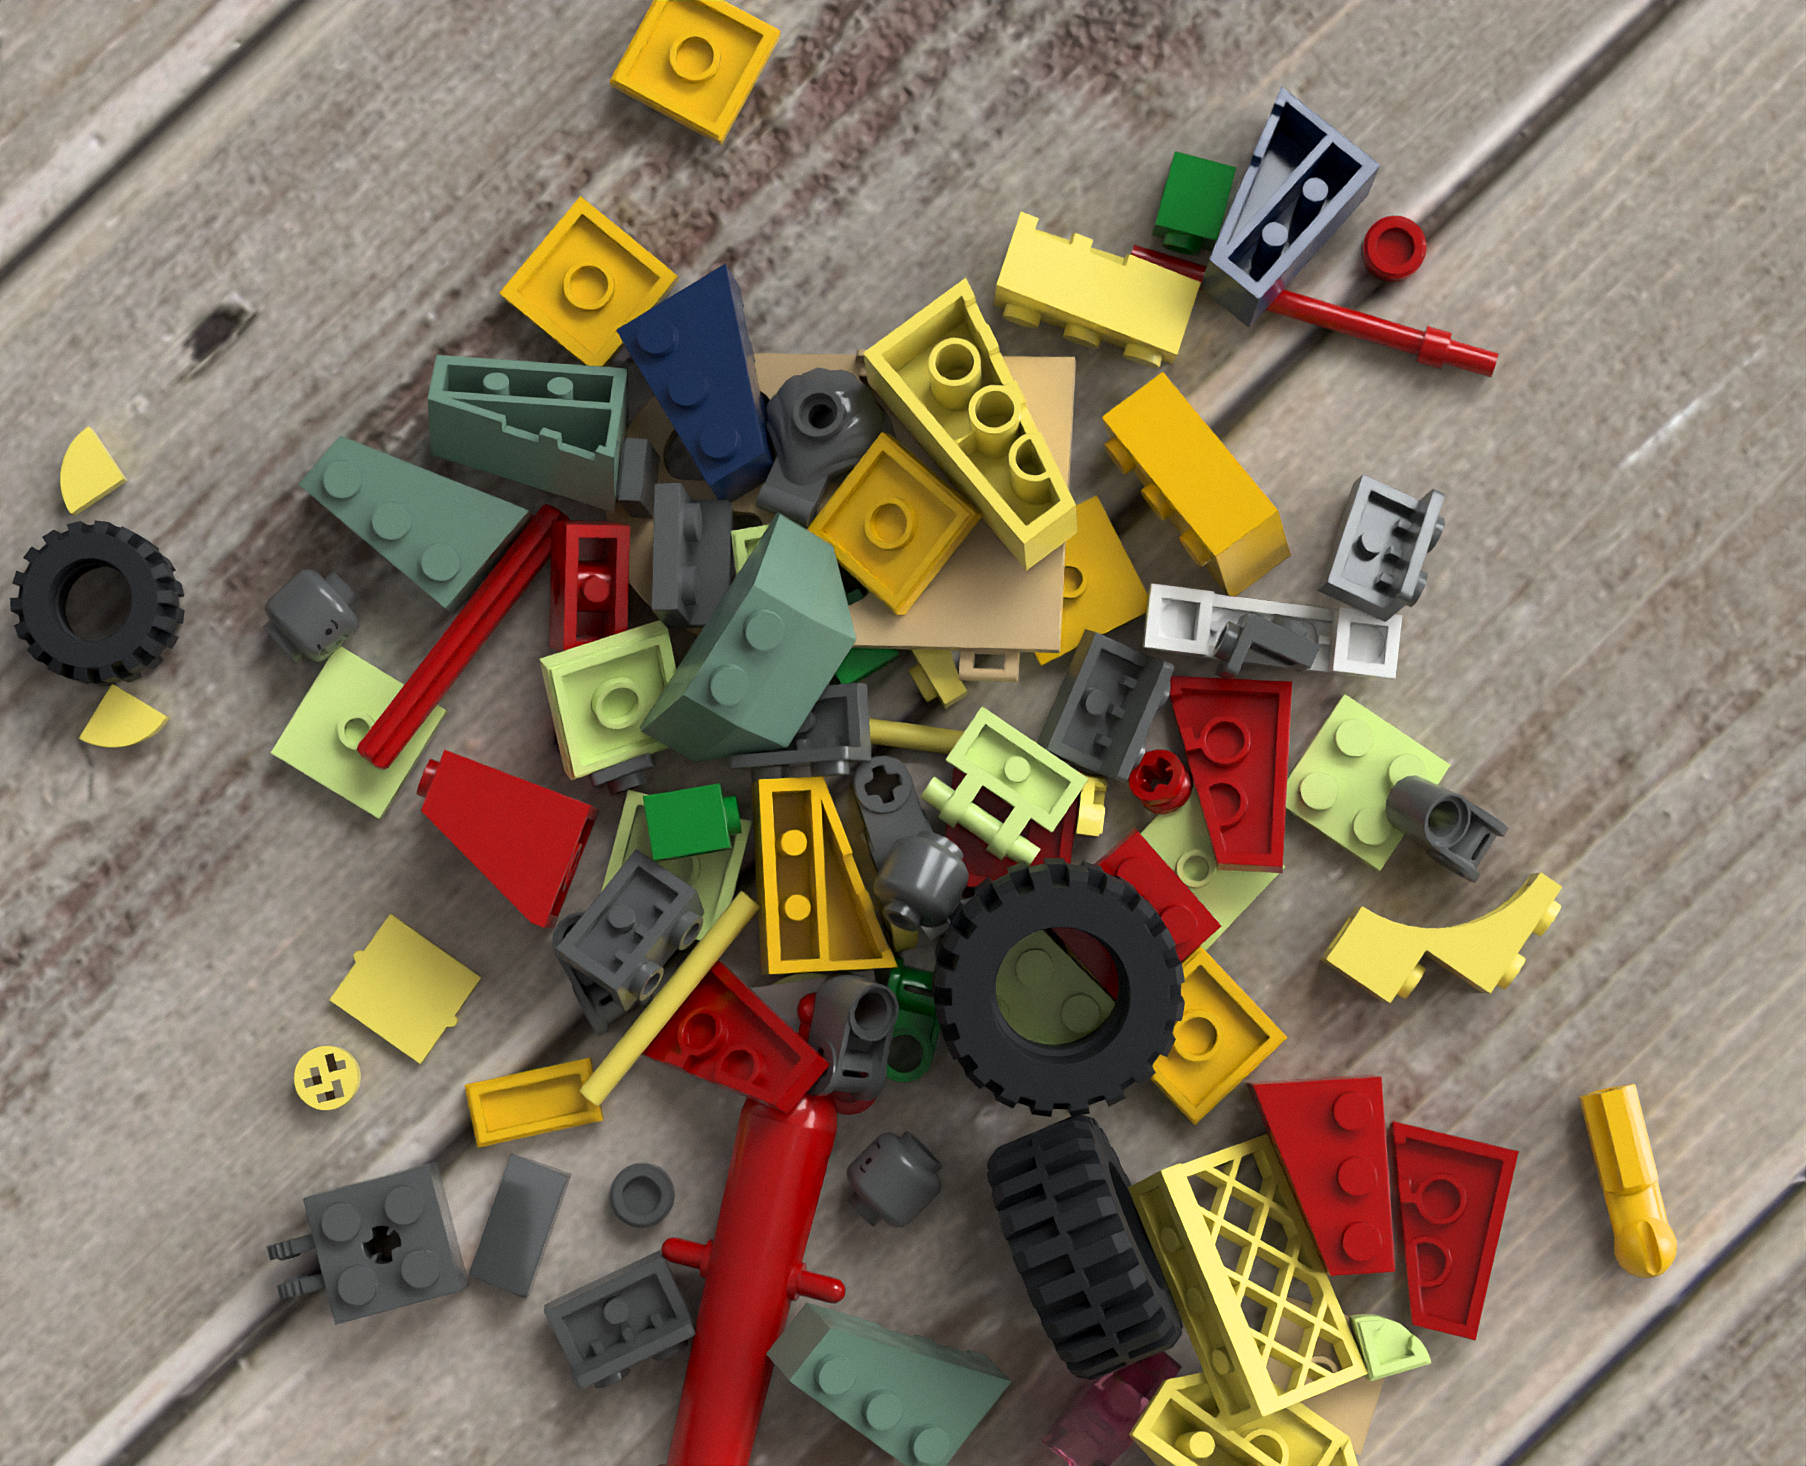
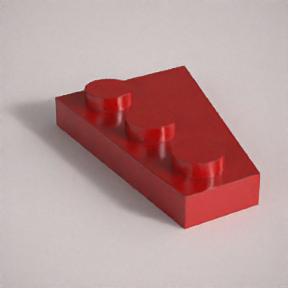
M1171 676L1169 698L1218 870L1283 873L1292 681L1226 680L1224 678Z
M720 959L717 960L641 1054V1056L786 1114L790 1112L830 1066L812 1046Z
M1393 1121L1412 1325L1476 1341L1519 1151Z

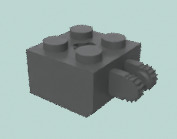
M437 1161L305 1197L303 1202L312 1234L267 1246L270 1260L278 1259L280 1261L297 1257L301 1252L316 1249L322 1273L286 1279L284 1283L277 1285L280 1299L326 1288L335 1325L460 1292L469 1286ZM378 1226H388L387 1234L390 1235L397 1232L401 1239V1245L392 1250V1259L383 1257V1251L377 1253L373 1246L372 1239L379 1236Z

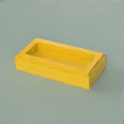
M591 1057L465 1084L477 1148L603 1121L602 1106L595 1105L579 1091L594 1072Z

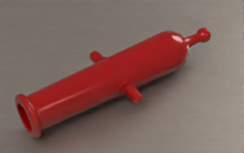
M817 992L806 994L797 1005V1018L800 1022L798 1034L807 1043L815 1010V996ZM806 1092L788 1114L746 1098L739 1116L714 1240L710 1239L705 1245L678 1237H671L662 1244L661 1253L667 1261L699 1269V1275L705 1278L695 1325L696 1334L692 1339L667 1462L658 1466H748L775 1366L766 1353L784 1332L791 1302H796L800 1296L836 1304L845 1297L846 1288L841 1280L807 1271L806 1263L802 1262L837 1133L836 1105L831 1093L827 1096H816Z

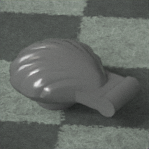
M815 368L802 375H794L784 382L777 394L772 396L767 404L766 415L768 420L765 425L778 455L765 484L760 489L756 500L757 507L774 514L779 512L790 520L809 527L815 519L819 504L829 482L850 473L881 434L884 419L883 412L877 405L872 389L861 383L852 373L845 370Z

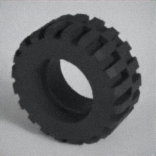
M1044 858V864L1027 867L1026 863L1022 862L1007 867L1008 874L994 881L988 877L974 888L976 894L966 904L961 902L958 904L949 917L951 924L946 934L939 937L935 950V970L932 972V994L937 1021L941 1028L944 1042L953 1060L957 1059L964 1068L965 1076L979 1089L984 1086L992 1091L996 1101L1010 1108H1014L1018 1103L1028 1106L1032 1115L1047 1117L1052 1116L1053 1109H1068L1070 1116L1073 1117L1090 1114L1088 1105L1106 1100L1108 1107L1126 1098L1123 1090L1135 1081L1143 1086L1156 1073L1152 1066L1160 1054L1167 1057L1176 1040L1172 1033L1176 1021H1182L1185 1001L1181 996V984L1185 982L1182 962L1174 946L1176 944L1163 920L1148 899L1145 900L1132 884L1119 875L1114 877L1104 872L1101 866L1082 861L1081 865L1068 864L1064 858ZM1053 927L1077 929L1098 940L1113 958L1118 974V994L1115 1006L1110 1015L1096 1030L1081 1039L1064 1044H1041L1030 1041L1017 1033L1007 1023L998 1007L996 979L1000 965L1008 951L1016 943L1034 932Z
M1082 1115L1069 1117L998 1147L987 1161V1168L989 1170L987 1176L992 1188L991 1195L994 1206L998 1211L1005 1239L1008 1241L1013 1254L1012 1258L1018 1273L1021 1274L1031 1303L1036 1308L1041 1324L1048 1338H1051L1057 1354L1062 1361H1065L1067 1369L1078 1378L1095 1380L1173 1348L1183 1333L1182 1320L1128 1190V1187L1132 1185L1120 1164L1114 1148L1110 1146L1106 1134L1102 1128H1099L1097 1121L1094 1118Z

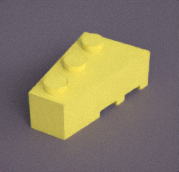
M1020 211L996 284L993 306L1004 309L1002 315L1004 319L1033 329H1038L1040 321L1064 328L1063 338L1085 347L1099 348L1100 342L1104 341L1125 348L1123 357L1143 366L1159 368L1161 360L1171 364L1174 363L1201 282L1130 254L1123 258L1092 248L1093 240L1077 233H1072L1070 240L1037 230L1036 226L1039 218Z

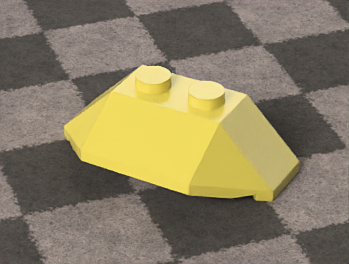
M1204 1372L1163 1380L1129 1433V1436L1157 1466H1358L1350 1437L1301 1402L1228 1431ZM1272 1382L1277 1393V1396L1286 1393L1283 1389H1281Z

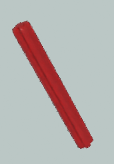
M545 504L535 514L358 744L357 751L367 762L378 769L386 770L398 757L550 559L552 520H570L562 511Z

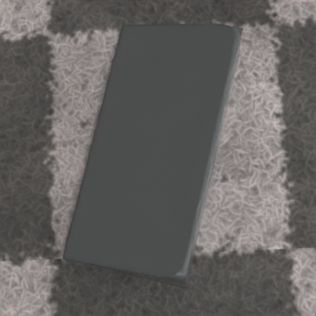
M511 1153L469 1275L517 1296L529 1297L572 1174Z

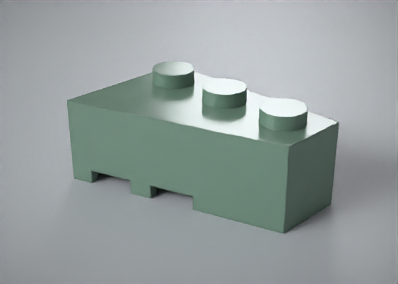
M436 355L428 394L431 455L615 513L622 444L627 438L629 426L628 368Z
M343 436L338 437L298 484L453 615L502 559L534 517L525 508Z
M807 1302L766 1353L791 1383L905 1466H946L1011 1383V1380L985 1354L971 1350L964 1352L943 1346L927 1337L914 1334V1337L885 1329L879 1323Z

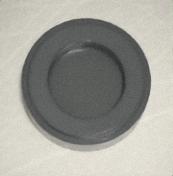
M635 1163L624 1168L615 1177L610 1189V1203L616 1216L625 1224L637 1228L651 1227L661 1222L671 1211L675 1200V1189L670 1176L662 1168L652 1163Z

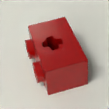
M552 520L549 610L550 648L562 652L627 631L630 552L629 525L607 520Z

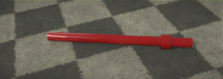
M1135 244L1131 255L1201 283L1207 268L1205 265ZM1285 289L1265 309L1266 311L1417 355L1416 362L1441 369L1443 364H1447L1491 378L1498 359V353L1452 340V333L1431 326H1426L1425 331Z

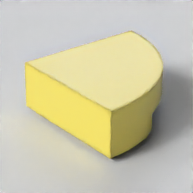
M89 426L81 431L72 441L61 466V492L65 505L73 516L78 515L127 482V479L101 440Z
M112 684L79 739L104 748L128 747L153 737L166 725L170 717L117 685Z
M1082 773V775L1088 778V781L1079 794L1074 835L1097 838L1103 831L1107 780L1103 775Z

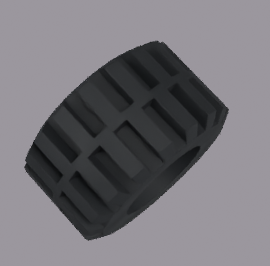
M95 520L94 524L87 525L82 521L67 524L68 531L63 533L52 530L42 537L46 544L40 550L31 547L23 558L30 563L24 573L16 570L12 584L20 587L18 598H10L11 612L18 614L20 623L14 625L18 637L29 644L30 647L27 651L36 661L47 665L48 670L85 684L92 683L100 686H111L112 684L116 685V682L121 680L132 682L142 677L140 672L148 667L154 670L164 661L159 655L166 647L173 649L179 638L173 635L176 623L183 624L185 610L179 608V597H184L182 583L175 580L173 572L176 569L171 561L158 551L159 548L149 540L123 526L118 527L110 522ZM109 567L123 574L129 584L132 596L130 613L123 626L112 636L100 641H87L78 637L68 623L66 616L67 597L73 584L83 574L96 568Z

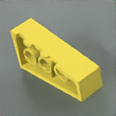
M966 278L863 353L870 386L965 499L983 514L981 518L1026 571L1077 533L1076 504L1041 432L1037 430L1026 406V400L1016 380H1013L994 334L989 324H986Z

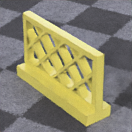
M1268 1134L1182 1165L1180 1163L1160 1170L1128 1187L1228 1431L1368 1374ZM1252 1154L1263 1178L1259 1193L1235 1180L1241 1158ZM1224 1165L1222 1172L1215 1169L1216 1167ZM1196 1175L1217 1187L1210 1212L1198 1205L1187 1178ZM1230 1195L1254 1208L1247 1232L1223 1219ZM1267 1216L1281 1223L1285 1230L1288 1241L1284 1253L1260 1240ZM1218 1234L1242 1247L1235 1272L1223 1266L1215 1247ZM1255 1255L1279 1268L1272 1293L1248 1280ZM1292 1276L1308 1285L1313 1297L1309 1313L1285 1301ZM1243 1295L1267 1308L1260 1333L1251 1329L1247 1324L1240 1307ZM1281 1316L1304 1328L1298 1353L1274 1341ZM1318 1336L1333 1345L1343 1370L1333 1374L1311 1362ZM1269 1356L1293 1369L1287 1391L1280 1396H1277L1266 1369ZM1306 1376L1314 1380V1382L1304 1385Z

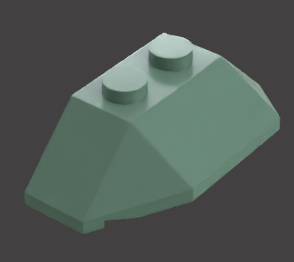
M777 512L640 726L641 732L694 762L787 748L856 642L854 627L832 544Z

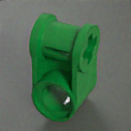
M894 956L897 967L891 968L887 987L896 995L899 1004L898 1018L894 1026L892 1038L899 1035H907L914 1038L920 1045L922 1058L919 1065L913 1071L907 1073L897 1072L887 1064L886 1078L895 1082L908 1083L919 1079L928 1071L933 1060L940 1026L935 1012L934 998L904 990V986L932 992V971L905 965L904 958Z

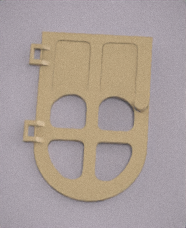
M866 349L857 350V354H754L760 394L771 400L773 395L777 394L779 388L786 380L794 375H802L815 368L845 370L852 373L859 381L861 380L862 383L872 389L877 405L887 413L893 424L896 440L965 498L868 383L863 356ZM1002 356L1013 380H1016L1026 400V406L1038 432H1041L1069 489L1076 370L1075 357ZM654 396L631 422L627 429V438L648 439L659 454L660 466L657 484L681 483L693 500L718 499L706 480H680L669 474L666 466V453L671 440L677 432L656 396ZM773 446L774 454H775V459H776V457H777L778 454H777V452H776V450H775V448H774V446ZM765 483L731 503L733 515L755 516L762 521L763 526L769 525L776 514L756 506L758 494ZM842 483L828 484L815 517H817ZM617 499L615 513L606 510L607 521H617L630 526L629 583L652 608L654 516L653 518L631 517ZM980 518L905 615H896L872 592L868 593L858 602L848 605L856 636V642L852 648L960 651V681L1018 682L1020 652L1060 653L1066 542L1026 571L986 522ZM703 628L680 629L695 636H699ZM975 654L1005 655L1004 669L974 668Z

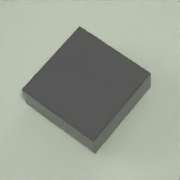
M626 438L622 444L616 498L631 517L653 518L655 484L658 482L660 456L648 439Z

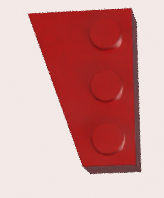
M1370 1074L1246 1082L1325 1272L1330 1276L1395 1272L1382 1076Z

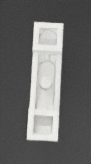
M1149 584L1142 648L1220 660L1212 656L1219 635L1228 621L1237 624L1239 617L1249 613H1254L1270 621L1273 614H1279L1306 626L1309 629L1306 638L1321 644L1312 667L1303 671L1383 679L1396 678L1402 615L1395 614L1384 622L1357 609L1341 607L1329 609L1214 594V591ZM1250 649L1243 664L1291 669Z

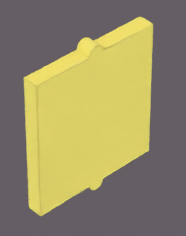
M390 914L365 950H358L354 953L353 958L356 963L329 1000L419 1064H422L447 1027H455L458 1024L457 1013L482 977L399 918Z

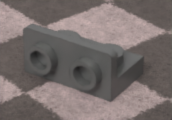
M681 483L655 484L652 611L668 629L704 628L732 584L733 545L731 531H733V506L727 499L693 500Z
M635 849L557 946L556 950L561 959L609 991L615 1004L627 1011L637 998L644 1000L653 993L662 979L664 973L662 967L676 949L684 950L695 940L703 925L702 916L704 915V909L697 890Z

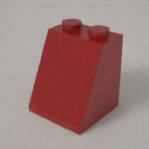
M444 749L440 761L430 759L421 776L416 793L425 798L421 811L531 923L543 928L554 929L600 810L579 800Z

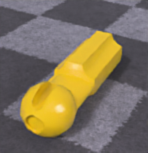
M1634 1083L1580 1095L1578 1097L1615 1238L1614 1255L1619 1266L1628 1274L1642 1279L1662 1275L1674 1262L1677 1253V1241L1668 1224L1636 1086Z

